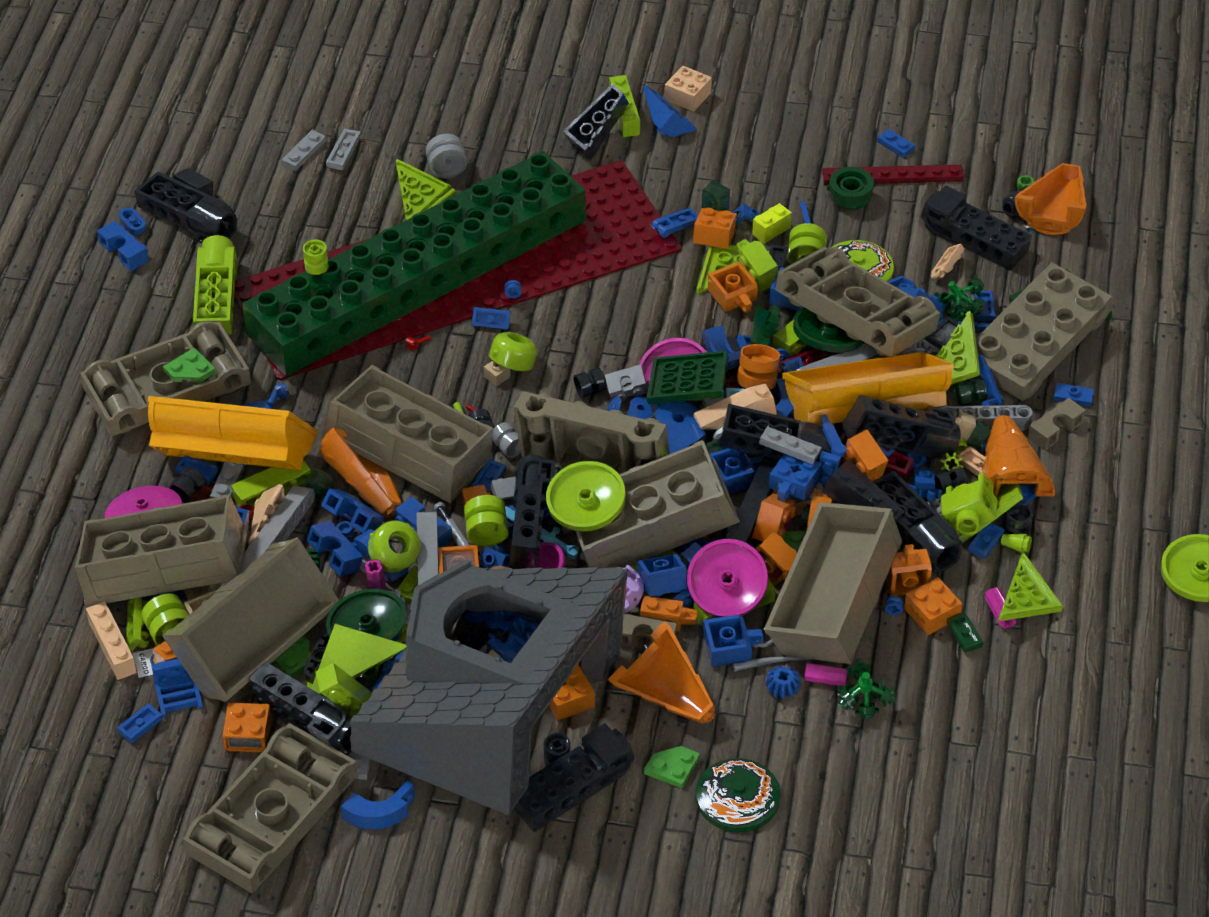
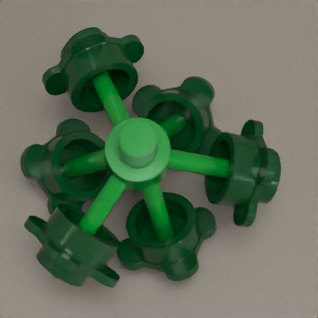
M974 275L973 279L968 281V287L962 289L959 286L957 287L955 282L952 281L948 284L951 290L950 294L946 292L940 294L936 292L933 294L941 299V303L946 305V310L950 309L953 299V310L947 311V317L957 322H961L966 317L965 314L968 311L972 312L973 316L975 314L979 315L985 307L983 305L984 300L980 301L978 298L975 299L974 295L965 293L970 291L977 296L981 295L984 284L981 279H978L977 275Z
M856 659L855 663L847 668V672L858 680V684L848 683L845 686L839 685L837 687L839 692L837 696L840 698L838 703L845 710L849 708L854 711L853 706L859 699V692L863 693L864 702L859 703V710L855 711V715H861L862 718L869 719L873 717V714L879 712V708H875V703L869 701L879 698L878 700L886 707L887 704L895 701L896 693H894L895 689L893 686L891 688L886 686L885 681L872 680L869 674L872 669L871 665L865 664L862 659Z

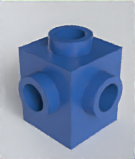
M494 544V546H486L482 550L479 561L480 565L489 569L493 566L509 568L510 553L506 552L503 546Z

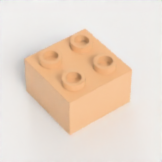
M682 66L665 84V99L668 102L694 112L711 94L712 77Z

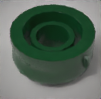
M843 167L831 175L827 190L831 200L837 206L847 210H855L866 206L871 201L873 188L876 184L873 177L866 170L858 167Z

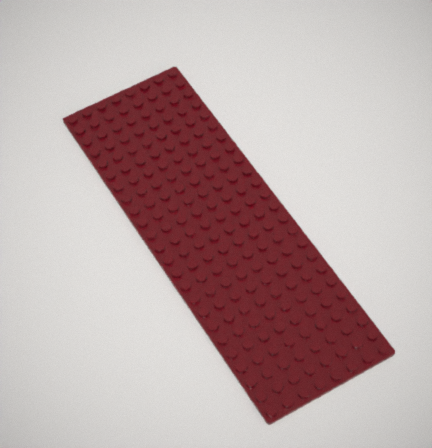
M621 160L571 175L586 191L585 222L287 377L266 355L265 357L276 378L283 380L406 340L409 336L413 338L473 318L474 307L499 310L679 252L681 246L672 233L668 237L663 238L658 230L656 231L652 228L653 221L661 218V216L625 163ZM366 240L328 251V259ZM304 259L235 280L234 298L242 313L243 302L257 296L262 291H267L287 281L294 275H299L306 271ZM515 280L521 284V295L519 297L509 298L505 295V284L508 281Z

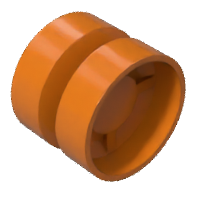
M761 344L744 346L740 352L737 382L744 388L766 384L769 390L773 389L777 382L780 353L770 346Z

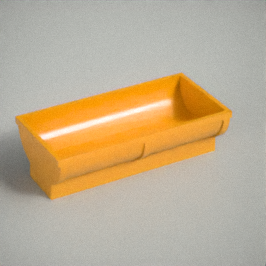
M921 351L895 355L893 357H882L783 373V379H785L788 397L794 407V419L822 425L820 422L821 415H827L830 423L833 424L845 420L859 395L919 410L926 409L928 406L939 407L947 405L946 391L951 385L954 363Z
M148 396V421L152 431L149 446L164 455L177 457L186 455L195 459L301 471L303 457L311 451L316 436L318 437V430L290 411Z

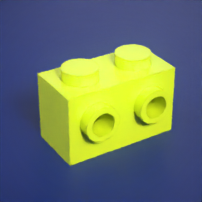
M780 203L769 208L766 212L753 219L752 235L764 244L791 228L792 212Z

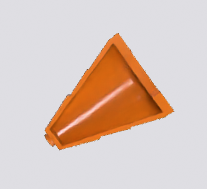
M1062 163L1015 196L1017 212L1020 217L1025 219L1029 227L1043 234L1060 235L1069 232L1079 225L1087 208L1083 186L1084 179L1080 166Z
M1001 415L997 417L993 422L985 450L987 453L981 469L994 485V496H998L1000 484H1036L1035 496H1055L1053 480L1041 463L1038 455L1029 445L1026 436L1010 416Z
M333 427L321 442L322 448H320V453L324 459L378 513L388 518L395 516V508L401 505L402 502L389 471L353 452L344 441V438L347 437L344 430Z
M663 621L650 635L654 642L628 669L621 665L608 681L617 688L667 708L669 712L701 724L709 723L715 716V707L699 674L695 673L686 652L683 651L671 626Z

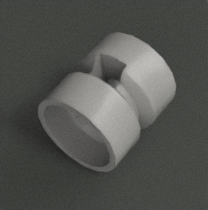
M508 422L497 425L493 429L492 441L496 446L500 447V450L506 457L513 458L519 455L521 451L517 431Z

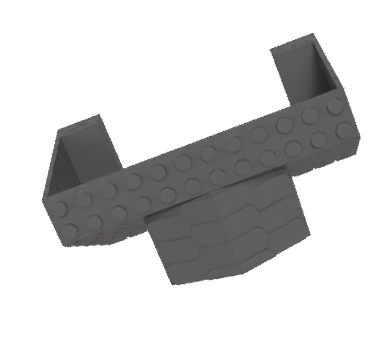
M466 560L414 588L410 606L411 614L406 635L407 648L399 662L393 665L388 676H384L381 685L373 690L370 699L362 704L359 713L352 717L350 721L351 751L509 815L528 788L531 733L535 723L581 659V670L583 673L603 681L621 655L628 568L489 569L471 565V561ZM466 609L475 612L518 611L541 621L540 625L511 663L501 660V657H493L462 645L458 640L452 641L446 638V634Z

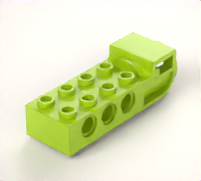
M219 235L209 236L202 242V247H198L193 325L195 326L204 321H212L214 323L219 321L226 333L232 335L235 280H237V255L235 246L227 237Z

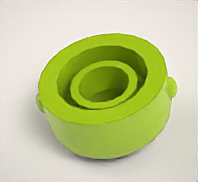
M503 332L494 337L489 357L497 364L517 371H530L533 369L538 349L533 341L521 334Z
M389 521L381 525L373 533H370L368 541L369 556L372 561L376 559L381 562L383 571L390 573L401 572L418 562L416 559L420 553V538L414 528L408 523ZM390 538L397 539L401 543V554L391 550L388 541Z

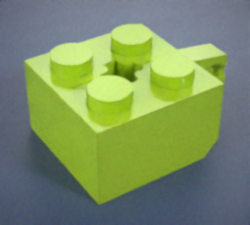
M746 239L737 243V249L740 253L739 260L756 281L759 293L770 288L778 273V265L764 245L759 241L749 243Z

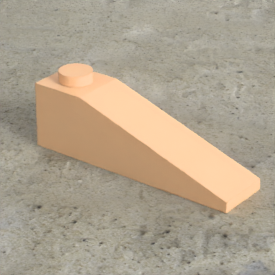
M761 384L731 395L695 412L693 416L701 429H719L723 427L728 404L775 415L777 413L773 395L766 384Z
M279 484L264 491L261 497L255 501L249 546L285 498L283 485Z

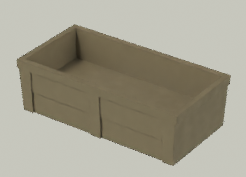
M373 365L366 369L331 401L326 427L322 434L325 436L333 427L344 430L347 435L344 441L353 452L449 503L462 492V489L466 488L478 477L489 459L492 460L493 428L491 426L484 425L438 401L435 397L427 395L390 376Z
M701 440L692 446L619 474L626 491V500L621 513L611 523L602 528L592 531H576L588 568H625L626 565L631 566L638 561L646 560L648 557L656 556L740 521L718 464L713 460L704 441Z
M230 494L185 504L153 508L152 510L84 521L75 571L84 595L85 606H93L104 601L105 603L231 581L242 572L247 527L245 523L243 524Z
M819 502L764 628L765 633L770 636L783 656L852 664L855 651L872 610L878 602L879 593L893 559L902 544L892 509Z
M297 537L292 540L272 544L266 549L265 553L225 586H221L212 597L162 636L204 698L226 702L250 681L249 678L265 661L269 664L322 620L334 605L339 602V599Z

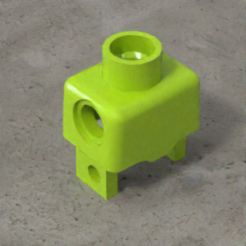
M984 472L978 474V481L973 483H964L955 489L952 486L946 487V494L941 496V514L957 534H975L981 525L989 523L996 518L998 500L993 494L994 485Z

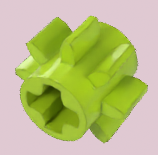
M954 452L953 456H949V454L946 453L947 459L940 460L942 463H945V466H943L941 470L947 469L948 473L951 469L949 468V464L946 463L947 461H951L952 458L955 459V463L957 464V467L954 466L952 469L964 467L963 465L959 464V461H961L963 458H956V452Z

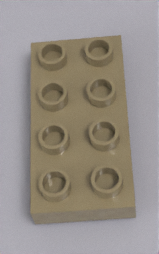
M823 247L778 272L775 290L788 297L791 304L800 307L804 306L816 313L817 318L822 322L833 323L845 330L848 337L862 340L873 346L875 351L881 356L893 357L937 329L940 312L936 310L931 300L924 296L914 298L849 261L845 252L840 248Z
M1051 262L976 338L978 356L984 355L997 387L1024 401L1035 394L1042 381L1092 330L1100 327L1111 311L1112 296Z
M212 321L201 322L195 325L188 333L112 361L97 360L91 363L85 371L80 372L83 389L111 437L129 432L133 428L149 423L148 396L205 402L251 384L247 364L219 321L215 323ZM195 348L216 369V374L201 383L193 382V380L174 382L164 372L163 366Z
M523 391L514 405L521 457L528 455L541 456L560 463L562 469L577 462H600L610 466L618 474H622L631 468L642 466L670 454L667 424H662L654 418L641 419L625 415L619 410L606 411L593 408L584 402L576 401L572 403L555 399L546 393L537 395Z
M290 723L286 727L278 729L271 737L267 748L207 813L199 815L190 825L186 836L183 838L185 854L253 894L358 776L356 760Z

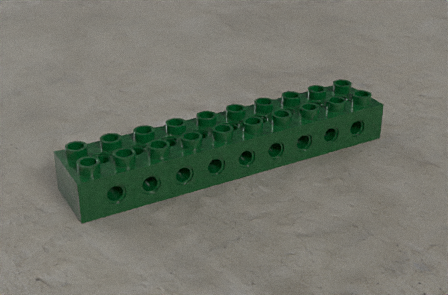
M544 151L533 154L528 159L510 168L503 169L500 173L472 185L469 189L451 198H446L441 203L421 213L414 214L411 218L391 228H387L380 234L362 243L355 244L350 249L328 259L329 267L325 273L313 275L304 271L243 302L246 334L287 377L585 222L586 191Z

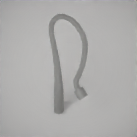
M770 639L766 643L756 644L753 647L764 648L768 647L774 642L772 641V639ZM792 656L760 658L734 663L732 668L736 672L776 662L811 659Z

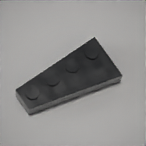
M612 84L563 131L568 141L590 160H592L628 106L629 102L626 96Z
M847 460L830 476L822 493L838 504L892 509L896 525L904 513L901 507L850 460Z

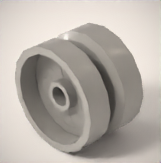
M441 134L428 142L426 156L433 175L443 179L454 178L466 169L467 156L464 151L463 142L459 137L453 134Z

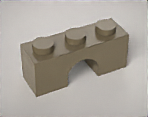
M1067 398L1065 401L1059 402L1050 412L1047 411L1039 420L1031 423L1028 439L1046 451L1058 442L1060 428L1058 427H1064L1072 432L1084 423L1086 410L1070 398Z
M624 614L621 645L632 647L634 640L638 637H648L652 640L650 635L663 621ZM665 621L669 626H671L676 636L677 623Z

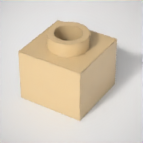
M491 361L484 366V377L497 387L510 378V369Z
M961 411L960 415L954 418V421L960 427L961 438L968 441L976 426L975 416Z

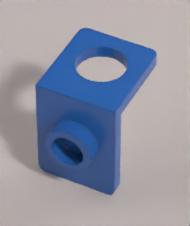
M744 203L733 212L737 214L740 212L739 217L736 219V225L744 218L753 223V219L761 215L755 208H751Z

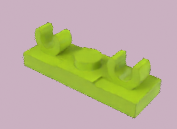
M142 597L130 599L127 603L126 643L132 652L136 646L146 648L149 644L148 641H144L149 636V633L141 631L144 625L141 613L149 601L142 600Z

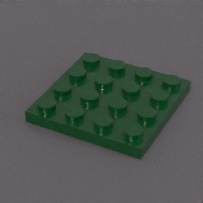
M728 350L653 358L646 398L647 403L660 405L669 402L679 403L681 401H698L700 399H718L723 397L729 358Z

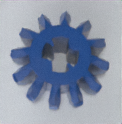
M784 664L781 668L775 666L773 670H769L766 678L767 690L769 693H773L774 698L777 696H781L782 699L785 696L792 698L793 694H797L801 684L798 671H793L792 666L785 668Z

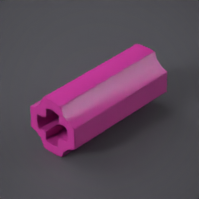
M376 559L368 561L365 564V571L369 589L387 591L381 562Z
M998 587L989 589L985 593V600L1000 627L1006 629L1014 626L1016 619L998 620L1005 601L1002 590Z
M807 663L804 681L837 686L846 685V668Z

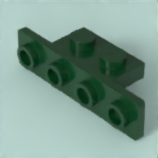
M773 305L770 311L758 306L756 307L750 344L769 346L772 334H776L780 326L778 324L781 315H779L780 307Z

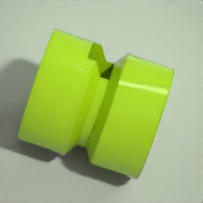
M317 239L307 241L303 246L305 270L313 275L325 273L329 267L326 244Z

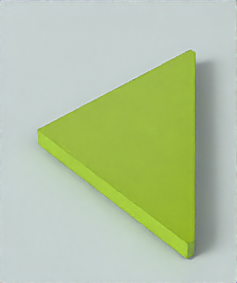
M399 159L396 160L406 220L414 214L427 210L434 202L451 190V185Z
M729 245L728 249L709 246L696 294L708 291L709 273L740 262V253L737 246Z
M970 311L965 314V319L960 325L958 324L950 335L951 338L945 346L943 345L936 355L938 358L954 363L951 384L980 375L973 314Z
M1003 484L999 488L998 496L996 497L998 502L995 519L1023 499L1019 484ZM991 522L981 525L979 527L978 532L985 528L987 525H989ZM960 534L959 539L962 542H966L975 534Z
M1025 553L1021 555L998 618L999 621L1061 612L1063 609V605Z
M335 624L318 670L334 663L352 678H355L367 672L368 669L380 665L393 658L394 655L405 651L407 646L406 644ZM316 676L311 689L321 695Z

